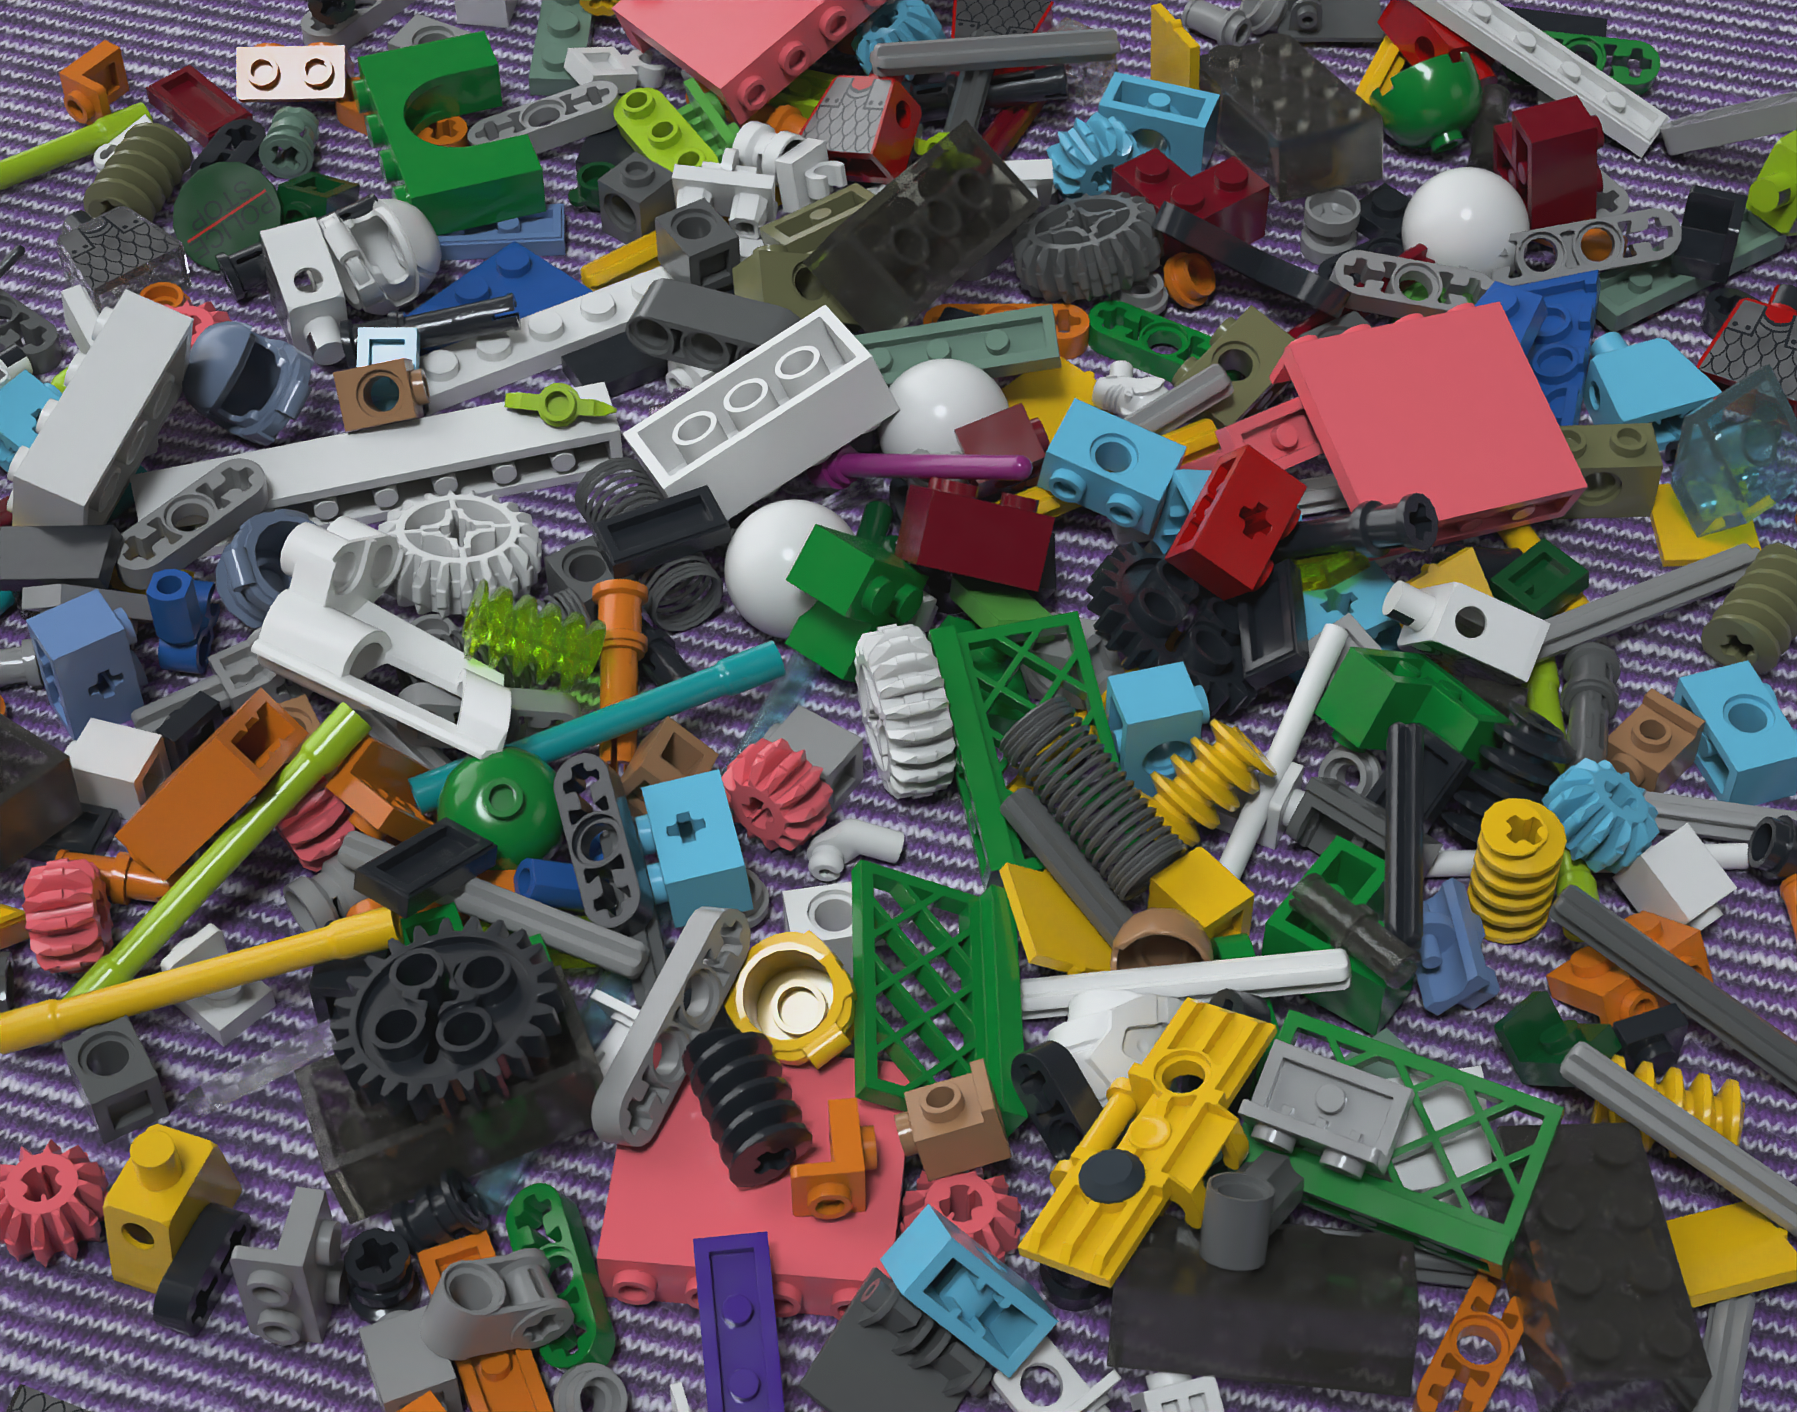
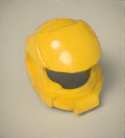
M808 930L804 934L799 932L775 934L751 947L723 1005L735 1028L739 1029L742 1033L751 1031L764 1033L770 1039L772 1055L780 1063L802 1065L811 1061L818 1070L832 1058L839 1057L851 1045L854 1037V1001L858 997L850 974L843 968L844 964L820 938Z

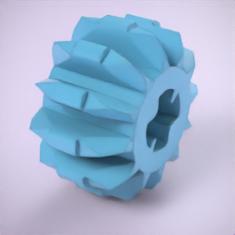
M896 0L892 4L885 2L882 8L872 13L865 23L858 25L856 29L857 35L851 42V46L855 51V57L859 61V65L866 75L869 76L872 69L870 52L874 50L876 44L946 39V36L942 31L941 23L929 5L925 4L922 0ZM915 74L905 75L904 79L913 80Z
M1098 112L1094 113L1086 123L1075 118L1074 127L1068 132L1057 131L1059 143L1046 149L1049 159H1052L1053 185L1058 189L1064 200H1066V197L1070 199L1080 198L1085 193H1088L1089 196L1100 195L1104 191L1111 193L1112 169L1142 154L1137 141L1123 122L1118 121L1114 116L1109 118L1103 117Z
M1584 758L1577 765L1570 766L1549 786V792L1542 799L1543 805L1552 811L1564 826L1567 839L1566 848L1570 851L1571 859L1573 861L1579 858L1583 859L1589 869L1596 873L1605 869L1616 874L1624 867H1629L1637 857L1652 845V840L1660 832L1655 821L1659 813L1655 806L1645 800L1646 789L1637 787L1630 780L1629 772L1618 773L1613 765L1605 759L1596 763L1593 760Z

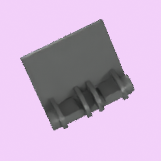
M1286 0L1287 10L1285 16L1277 26L1279 41L1348 42L1360 44L1364 42H1382L1384 39V31L1377 23L1382 15L1380 0Z
M874 1267L797 1387L828 1412H955L966 1392L969 1391L974 1396L979 1394L990 1382L993 1372L985 1366L986 1360L905 1298L895 1283L878 1268Z

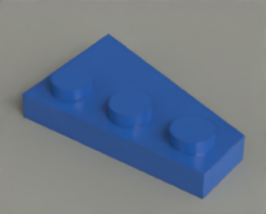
M513 241L407 314V316L514 293L517 302L515 310L495 314V316L519 312L521 319L593 292V290L516 241ZM460 341L420 349V356Z

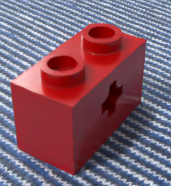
M1249 444L1219 457L1168 551L1165 560L1223 601L1247 592L1257 591L1265 583L1273 569L1274 562L1269 558L1278 541L1283 540L1290 534L1300 518L1301 510L1297 506L1308 486Z

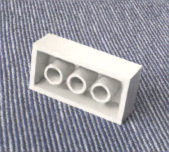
M125 289L114 309L106 306L101 311L92 332V340L94 342L86 355L78 352L72 359L64 379L66 389L59 401L52 398L47 401L37 421L36 432L39 434L30 448L21 446L12 459L7 474V479L13 482V490L7 503V511L13 513L12 526L106 525L130 483V475L136 473L182 393V381L190 359L193 318Z
M824 305L630 428L623 435L664 499L708 485L728 522L730 518L758 500L775 494L783 484L808 468L825 462L833 452L858 436L875 430L883 420L899 411L900 408L872 355L834 313Z

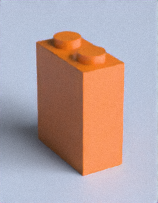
M260 687L156 789L114 836L127 848L128 853L137 864L150 869L162 882H165L268 783L309 733Z

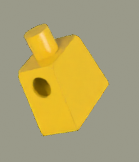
M154 1124L148 1127L145 1132L133 1140L130 1146V1158L107 1194L103 1205L111 1270L115 1281L156 1294L164 1274L204 1207L210 1203H218L233 1208L242 1193V1188L217 1144L161 1124Z

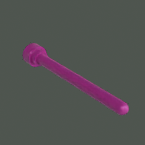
M847 443L833 452L825 462L808 468L807 474L813 485L820 489H845L858 478L930 479L931 477L962 480L1020 481L1027 479L1031 475L1033 467L1030 459L1024 455L858 453Z

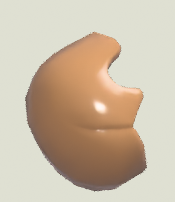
M1149 908L1134 914L1120 928L1113 941L1110 967L1111 970L1214 961L1212 942L1197 919L1176 908Z

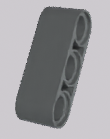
M661 278L654 280L649 285L626 323L625 331L633 346L645 354L718 373L801 319L791 310L781 306L673 279Z

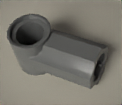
M1264 1150L1255 1161L1245 1162L1236 1172L1219 1173L1208 1179L1198 1251L1202 1259L1219 1268L1234 1271L1258 1269L1265 1264L1269 1237L1301 1202L1303 1196L1304 1178L1296 1173L1291 1165L1289 1156Z

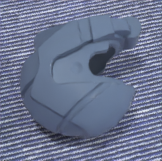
M225 321L210 325L199 335L190 350L189 364L182 381V392L185 398L199 414L230 433L259 445L266 446L273 443L278 433L286 426L290 419L297 420L312 391L308 383L314 359L285 341L269 339L252 332L253 326L250 324Z
M276 509L273 512L266 511L257 514L239 526L240 530L236 533L232 542L224 548L215 569L217 592L227 610L248 627L253 629L262 627L266 615L277 596L285 589H289L292 577L285 575L281 570V551L287 537L296 526L304 522L315 524L309 520L308 514L289 509Z

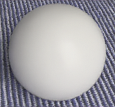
M1454 168L1433 176L1412 196L1402 221V244L1404 251L1411 247L1413 248L1419 243L1425 245L1428 248L1426 257L1435 260V264L1457 268L1459 266L1468 267V270L1484 273L1490 278L1494 269L1510 266V276L1516 270L1514 264L1516 241L1508 242L1510 234L1529 231L1530 222L1522 198L1504 178L1481 168ZM1527 244V246H1526V248H1525V250H1524V255H1525V253H1526L1528 244ZM1504 249L1507 250L1508 255L1499 256Z
M943 358L921 362L903 372L889 387L900 410L883 420L880 426L877 427L879 445L883 454H911L918 448L928 450L930 454H951V451H958L963 454L958 445L954 430L1007 409L1009 405L1004 393L995 380L982 369L970 363Z
M794 499L782 500L763 506L742 522L728 545L725 556L724 575L731 601L747 622L768 635L787 639L798 618L817 602V599L786 581L815 524L855 536L848 524L839 515L818 503Z

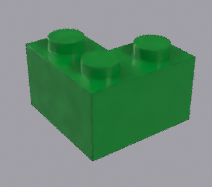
M815 524L786 581L817 599V601L807 612L799 616L785 644L840 679L856 683L855 649L862 634L877 631V627L892 624L903 626L905 622L911 620L922 604V590L930 576L872 541Z
M1350 647L1314 711L1317 716L1334 728L1331 733L1332 737L1342 746L1354 752L1365 753L1367 749L1386 751L1388 728L1393 723L1398 721L1404 724L1419 722L1427 725L1474 760L1476 764L1473 767L1488 770L1490 764L1478 751L1481 744L1501 748L1504 743L1492 729L1496 722L1510 726L1515 724L1425 654ZM1466 776L1459 788L1476 789V786Z
M1337 835L1266 921L1261 956L1337 948L1346 950L1352 970L1350 987L1345 990L1301 995L1375 1036L1411 992L1419 950L1410 954L1404 951L1392 952L1384 945V923L1382 922L1384 920L1385 860Z

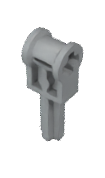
M260 627L247 640L207 657L213 673L212 676L134 710L131 713V718L136 729L156 733V729L163 724L171 712L185 705L200 690L219 701L221 710L230 706L233 713L260 687L277 703H282L304 694L308 698L314 691L293 681V685L288 686L284 677L260 666L257 661V654L251 652L253 643L259 639L262 628Z

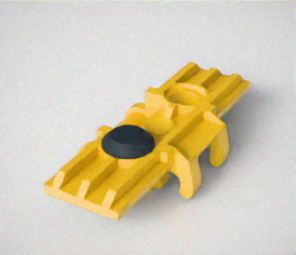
M1187 997L1143 1063L1138 1064L1134 1062L1127 1072L1128 1078L1119 1077L1112 1082L1106 1091L1107 1104L1071 1154L1069 1160H1060L1050 1173V1181L1056 1191L1018 1245L1019 1255L1095 1284L1111 1288L1158 1215L1163 1216L1172 1201L1176 1202L1184 1210L1187 1224L1193 1228L1200 1229L1202 1227L1206 1196L1203 1177L1219 1152L1222 1151L1224 1164L1230 1169L1237 1170L1249 1153V1142L1239 1118L1227 1109L1277 1034L1276 1025ZM1194 1075L1204 1080L1197 1089L1188 1093H1175L1169 1090L1174 1078L1178 1076ZM1135 1119L1130 1124L1127 1133L1125 1134L1117 1148L1111 1149L1117 1141V1139L1119 1138V1136L1126 1128V1126L1128 1125V1123L1130 1122V1120Z

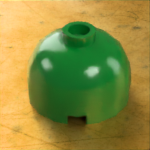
M1460 52V62L1452 63L1449 54L1439 55L1417 63L1391 77L1390 80L1394 88L1384 96L1381 95L1379 87L1371 93L1369 98L1370 104L1377 120L1387 135L1399 145L1407 148L1423 149L1431 147L1434 154L1448 151L1464 141L1461 133L1474 123L1482 107L1483 96L1479 75L1471 56L1467 52Z
M515 746L503 747V751L491 754L482 760L472 755L467 756L449 773L437 800V822L447 817L498 845L496 864L488 870H516L521 861L526 858L551 861V858L559 851L566 837L554 794V779L557 773L538 755Z

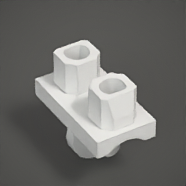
M726 148L724 150L722 163L703 161L701 167L675 164L672 184L676 209L705 198L721 216L729 217V226L738 234L739 238L757 240L761 235L759 228L764 226L766 221L773 222L776 220L778 204L775 200V175L758 174V167L740 166L739 149Z

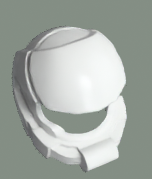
M378 199V202L375 201L373 204V210L362 217L343 221L338 214L333 213L318 220L345 299L355 309L360 310L363 308L365 312L371 314L386 315L391 310L402 308L423 293L436 277L435 273L439 271L442 255L436 232L426 216L418 208L405 201Z
M1098 989L1085 991L1071 999L1067 1022L1051 1029L1047 1040H1053L1062 1044L1072 1054L1098 1101L1104 1108L1108 1102L1106 1091L1112 1082L1119 1077L1128 1078L1127 1072L1134 1062L1138 1064L1143 1063L1184 1001L1153 993L1140 994L1124 990ZM1174 1078L1169 1090L1177 1093L1178 1085L1177 1080ZM1131 1119L1124 1130L1128 1129L1135 1119Z

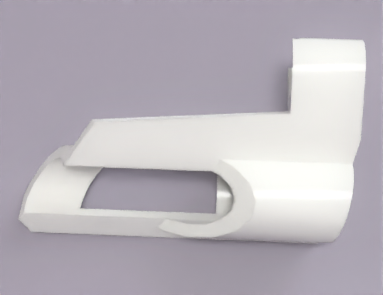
M347 516L337 518L329 525L327 530L309 522L296 526L287 537L280 558L281 570L285 575L292 577L290 587L281 592L271 605L263 622L259 639L253 643L251 652L257 654V661L260 666L339 704L345 702L352 709L360 711L376 710L480 760L491 754L503 751L512 703L511 691L509 688L504 687V674L374 604L392 584L402 566L404 550L399 548L396 538ZM388 663L461 697L462 701L457 724L360 679L371 670Z

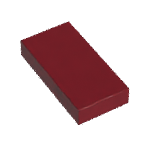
M187 65L146 87L149 103L204 148L225 124L240 119L253 120V115L191 65Z

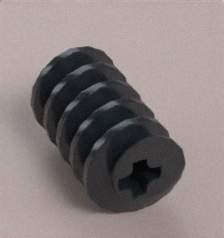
M1514 701L1508 702L1506 707L1519 721L1514 727L1496 722L1492 727L1505 743L1500 749L1481 744L1478 749L1488 761L1490 767L1488 770L1473 767L1467 776L1475 784L1476 789L1474 792L1458 788L1452 796L1463 808L1460 814L1444 809L1440 813L1447 824L1461 835L1476 843L1481 831L1484 813L1494 803L1508 798L1528 799L1543 805L1542 799L1546 794L1539 784L1550 786L1560 776V771L1553 762L1568 764L1575 756L1574 749L1558 727L1537 712Z
M718 1027L698 1034L687 1045L682 1055V1067L690 1077L692 1091L700 1101V1109L703 1116L709 1122L711 1136L719 1145L721 1160L729 1169V1178L737 1187H754L767 1183L780 1176L793 1162L807 1152L812 1144V1133L804 1123H801L802 1110L795 1101L791 1100L792 1088L784 1078H781L782 1065L772 1055V1043L764 1033L753 1031L742 1033L734 1027Z

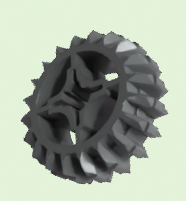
M1104 191L1100 195L1092 196L1085 193L1083 197L1076 199L1066 197L1065 202L1057 205L1048 204L1044 212L1031 214L1028 217V222H1023L1017 227V234L1011 238L1013 264L1016 276L1020 278L1022 288L1029 290L1032 297H1044L1047 302L1064 299L1065 303L1070 304L1076 299H1087L1090 302L1094 297L1102 295L1110 297L1114 291L1131 289L1134 281L1146 280L1149 278V272L1160 267V259L1165 255L1163 247L1165 243L1164 234L1151 227L1156 217L1154 205L1146 203L1144 197H1131L1127 192L1111 195L1109 191Z

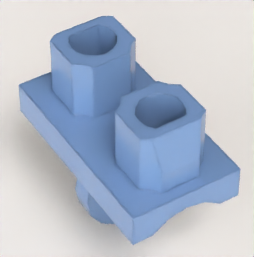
M1453 877L1443 882L1440 890L1433 897L1423 901L1422 946L1419 949L1415 967L1424 1008L1437 1016L1457 1003L1467 1009L1474 1010L1496 996L1500 991L1495 970L1486 966L1481 943L1485 937V931L1481 917L1471 911L1465 884Z

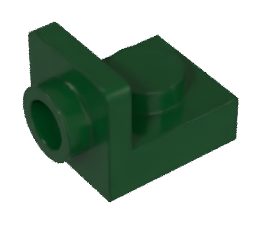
M312 171L279 184L277 192L283 206L282 226L313 217L319 218L359 200L360 184Z
M1545 538L1541 539L1490 579V590L1494 598L1542 620L1550 618L1589 587V571Z
M1533 991L1494 1026V1031L1522 1084L1576 1087L1562 1077L1560 1066L1571 1048L1579 1041L1586 1042L1609 1059L1622 1048L1610 1024L1578 1023L1576 1020L1563 1021L1549 993L1546 991Z

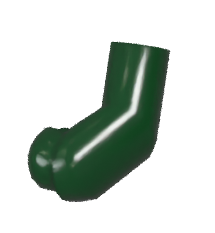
M879 501L866 504L855 536L872 541L894 554L898 535H888L894 516L891 507Z

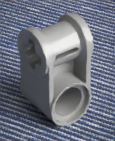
M525 1248L508 1255L478 1260H460L450 1264L442 1272L422 1316L419 1330L421 1339L428 1349L438 1356L449 1360H466L473 1356L516 1348L533 1349L546 1345L559 1338L573 1324L575 1315L569 1303L563 1299H558L547 1276L551 1265L544 1251L537 1248Z

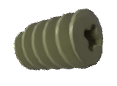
M144 122L130 128L126 132L123 141L115 148L114 154L107 159L104 168L98 172L94 182L86 189L83 198L84 209L96 221L91 223L99 229L106 221L102 216L122 207L151 225L154 222L155 215L164 207L165 200L172 195L174 187L181 182L184 172L192 165L193 153L185 139L173 129L158 123Z
M1778 542L1766 545L1759 551L1756 559L1747 567L1745 574L1736 582L1734 589L1725 597L1723 604L1714 612L1712 620L1703 627L1701 635L1703 650L1714 661L1723 666L1749 660L1756 673L1769 672L1777 666L1780 656L1789 649L1791 640L1797 636V550L1793 547Z

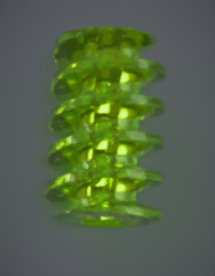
M483 578L480 580L472 596L465 616L462 630L464 659L470 661L481 646L488 647V667L495 669L506 654L511 655L512 676L519 678L530 663L536 664V684L543 686L554 671L561 673L560 692L567 695L578 679L584 681L593 672L603 648L606 624L602 620H597L586 629L585 617L577 611L571 612L562 621L561 608L554 603L546 604L538 613L537 600L529 594L523 595L513 606V591L509 587L500 586L489 597L488 582Z

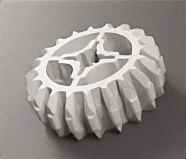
M449 490L447 495L439 497L427 493L421 502L407 500L404 501L402 510L395 509L389 511L387 521L378 526L379 531L395 537L399 548L404 550L400 571L384 593L393 597L396 596L398 606L408 607L415 605L419 615L433 611L438 612L441 618L444 619L445 616L447 617L450 614H462L467 620L470 614L478 612L492 616L497 606L506 609L514 608L515 600L528 597L531 586L538 583V573L541 571L542 541L539 538L538 528L533 526L530 514L519 512L517 503L507 502L500 504L498 495L493 494L486 498L478 497L474 490L467 495H455Z
M892 624L877 627V631L862 634L855 649L856 658L854 660L857 671L855 680L859 694L857 699L861 707L862 722L867 735V743H869L872 753V761L876 764L878 777L882 779L884 788L896 799L912 796V799L933 795L932 792L947 789L955 774L956 760L954 748L956 744L952 733L953 722L950 718L949 700L944 689V679L941 678L938 658L933 655L931 643L926 639L925 633L913 624L903 626Z

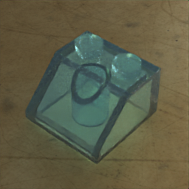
M1770 364L1760 367L1684 416L1670 485L1697 538L1747 524L1797 490V418Z

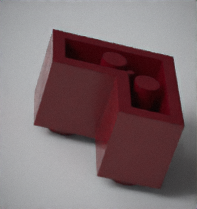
M1576 95L1512 111L1511 122L1493 126V171L1508 181L1522 198L1528 213L1530 230L1596 219L1597 195L1603 192V178L1597 164V149H1601L1604 146V133L1601 122L1597 115L1590 116Z
M1154 148L1112 169L1111 195L1127 192L1131 197H1144L1146 203L1154 205L1156 215L1163 202L1167 201L1249 244L1265 237L1270 185L1236 156L1191 177L1159 149ZM1164 234L1165 243L1163 247L1165 255L1160 259V265L1164 267L1168 258L1177 253L1185 252L1190 254L1199 252ZM1201 254L1208 260L1210 264L1215 262L1211 258Z
M937 477L929 479L928 488L910 484L894 553L895 556L916 565L1038 592L1055 517L1037 513L1039 500L1002 492L1000 504L976 499L978 486Z

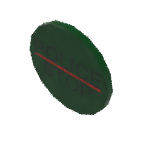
M217 162L198 170L182 186L173 210V229L181 245L180 247L195 263L215 272H220L215 260L216 254L224 252L230 255L259 242L260 231L282 226L283 206L276 187L259 170L241 162Z

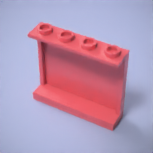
M621 0L612 7V10L634 47L642 53H645L651 47L655 48L723 99L733 120L741 126L888 0Z
M1500 302L1475 306L1473 303H1463L1451 308L1446 313L1423 317L1420 313H1414L1400 318L1395 323L1373 328L1368 324H1360L1347 329L1342 334L1319 339L1316 335H1306L1292 341L1285 347L1283 355L1269 376L1272 384L1292 380L1350 512L1352 513L1359 504L1365 501L1374 500L1386 505L1398 503L1402 497L1408 494H1424L1435 507L1438 518L1437 538L1432 547L1563 517L1588 488ZM1407 547L1390 549L1388 554L1378 558L1366 557L1358 551L1347 552L1352 565L1412 551Z
M656 1042L653 1051L655 1070L661 1059L662 1044ZM834 1057L818 1070L811 1061L802 1065L781 1063V1078H784L792 1088L791 1100L795 1101L802 1110L801 1123H804L810 1129L812 1144L807 1152L793 1162L780 1176L754 1187H737L730 1180L729 1169L721 1160L719 1145L711 1136L709 1122L701 1112L700 1101L693 1093L690 1077L686 1074L651 1140L641 1147L617 1144L597 1253L599 1281L604 1297L616 1298L621 1302L632 1305H643L652 1301L688 1304L693 1308L699 1309L693 1239L767 1231L775 1316L791 1317L799 1313L834 1316L840 1320L872 1268H878L892 1280L880 1259L895 1243L898 1235L906 1156L899 1139L894 1115L903 1113V1111L857 1098L860 1126L874 1125L877 1150V1169L865 1170V1212L847 1213L834 1219H820L814 1216L795 1217L792 1211L790 1168L796 1164L831 1162L828 1100L855 1098L854 1058ZM877 1060L878 1079L902 1086L910 1083L893 1061Z

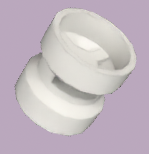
M749 121L737 133L732 148L739 149L740 166L758 167V174L775 175V186L779 187L775 160L804 141L805 138L789 131H780L777 134L770 125L758 121Z

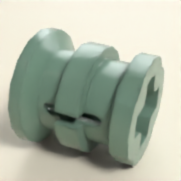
M285 106L275 113L267 136L261 142L259 148L261 163L270 173L277 177L294 179L310 171L313 165V153L316 142L320 135L319 121L313 113L302 107L294 108L290 106ZM305 127V131L302 137L300 133L304 130ZM280 147L282 148V151H280L277 156V152Z

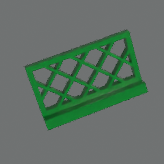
M1078 611L960 633L956 632L955 625L929 629L927 640L932 645L933 655L938 658V668L941 678L944 679V689L949 700L950 718L953 722L952 733L956 744L954 748L956 760L954 775L984 892L991 884L1005 888L999 870L1007 862L1041 872L1047 869L1038 857L1024 859L1018 837L1019 834L1000 812L1002 803L1014 793L1005 787L1003 774L1010 765V762H1007V758L1003 757L999 763L995 747L999 749L1000 741L1004 736L990 728L987 715L998 699L1025 715L1037 707V705L1007 688V685L1022 664L1053 682L1039 704L1054 698L1061 687L1085 701L1088 714L1082 721L1081 726L1090 727L1091 725L1093 734L1097 735L1096 744L1105 745L1103 753L1112 754L1110 762H1119ZM1061 633L1067 634L1072 655L1062 670L1030 652L1040 637ZM1026 640L1022 647L1014 643L1017 641ZM994 646L1014 658L999 682L975 669L970 650ZM1074 667H1076L1079 681L1069 676ZM980 688L990 693L985 703L983 702ZM1072 726L1065 728L1060 736H1064ZM1083 732L1069 739L1065 749L1076 741ZM1086 742L1080 748L1084 749L1089 742ZM1071 754L1053 768L1048 775L1064 766ZM1109 769L1108 771H1106V772L1102 775V777L1100 778V780H1101L1103 777H1105L1111 769ZM1065 773V774L1057 781V783H1059L1060 781H1062L1063 779H1065L1066 777H1068V776H1070V775H1068V774ZM1117 779L1108 784V789L1117 781ZM1075 780L1066 790L1071 789L1080 781ZM1046 784L1041 785L1038 790H1043ZM1086 786L1076 796H1081L1091 788ZM1104 788L1091 797L1082 808L1097 799ZM1125 788L1121 789L1113 796H1111V800H1106L1103 804H1101L1098 807V809H1103L1106 805L1112 802ZM1128 799V800H1126L1125 802H1123L1122 804H1120L1117 808H1115V809H1114L1112 812H1110L1108 815H1109V816L1114 815V814H1115L1116 812H1118L1125 804H1127L1130 800ZM1131 811L1121 820H1119L1118 826L1122 822H1124L1128 817H1130L1133 814V811ZM1077 819L1073 820L1070 826H1073ZM1136 823L1133 824L1130 828H1128L1123 834H1121V837L1125 836L1132 829H1134L1136 827ZM1077 831L1075 835H1081L1082 833ZM1136 837L1122 851L1130 847L1133 843L1139 840L1140 837ZM1085 839L1083 845L1089 844L1091 839ZM1101 845L1093 848L1090 854L1096 853ZM1143 848L1139 850L1133 857H1135L1139 852H1141ZM1109 854L1101 857L1098 863L1104 862Z
M861 859L851 870L853 983L858 997L854 1001L855 1098L906 1112L908 1110L904 1092L936 1083L935 1078L945 1071H948L953 1078L972 1073L970 1062L983 1058L1000 1105L1008 1138L1028 1118V1114L1015 1091L1011 1079L1012 1061L1015 1056L1024 1052L1017 925L1005 888L991 884L979 897ZM874 888L890 893L905 912L892 919L874 898ZM935 907L958 914L959 934L952 938L929 909ZM910 921L916 924L935 947L934 950L924 956L900 929V927ZM881 939H884L906 966L896 974H893L875 953V943ZM942 957L961 978V990L956 993L951 990L931 966V964ZM912 976H915L938 1004L926 1013L901 984ZM882 995L887 997L908 1023L897 1032L891 1028L876 1010V999ZM944 1013L963 1034L964 1046L959 1050L954 1048L933 1022V1020ZM915 1032L940 1061V1063L928 1071L903 1042L904 1039ZM886 1052L910 1083L902 1086L878 1079L877 1057Z
M1289 1009L1277 1040L1295 1045L1299 1033L1327 1042L1336 1061L1351 1067L1362 1069L1378 1061L1396 1067L1404 1086L1412 1088L1415 1093L1412 1103L1427 1135L1394 1149L1387 1168L1392 1182L1370 1175L1374 1172L1366 1169L1361 1180L1322 1166L1319 1163L1321 1156L1303 1150L1305 1146L1296 1143L1290 1154L1255 1141L1250 1137L1254 1127L1247 1125L1244 1121L1242 1128L1249 1142V1153L1241 1166L1245 1162L1255 1161L1264 1150L1289 1156L1291 1165L1296 1173L1304 1178V1190L1300 1204L1505 1281L1515 1255L1514 1246L1565 1114L1564 1107ZM1339 1047L1360 1055L1345 1061ZM1408 1072L1427 1078V1080L1413 1085ZM1445 1086L1463 1091L1474 1115L1435 1131L1420 1097ZM1477 1097L1497 1103V1105L1483 1110ZM1514 1111L1543 1120L1534 1145L1506 1157L1489 1122ZM1481 1126L1497 1161L1457 1178L1441 1143ZM1433 1147L1449 1182L1423 1193L1405 1188L1393 1164ZM1527 1162L1518 1185L1511 1168ZM1226 1166L1228 1172H1236V1171H1237V1170L1230 1169L1229 1167ZM1503 1173L1514 1196L1504 1224L1473 1213L1463 1189ZM1455 1193L1461 1208L1440 1201V1199Z

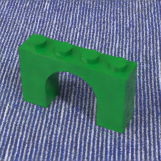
M485 31L357 57L360 80L352 81L354 100L359 114L366 112L369 114L365 116V125L372 149L382 148L381 151H378V159L385 184L395 183L396 186L391 187L392 198L405 201L418 208L431 223L437 236L546 211L543 169L528 134L467 147H444L431 144L417 137L423 129L437 121L502 106L499 65Z

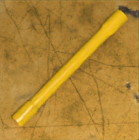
M381 907L335 920L329 925L62 1000L49 999L0 1013V1053L6 1055L60 1040L69 1033L112 1022L126 1015L127 1017L325 962L349 960L389 949L388 940L392 938L404 944V934L399 915L386 907Z

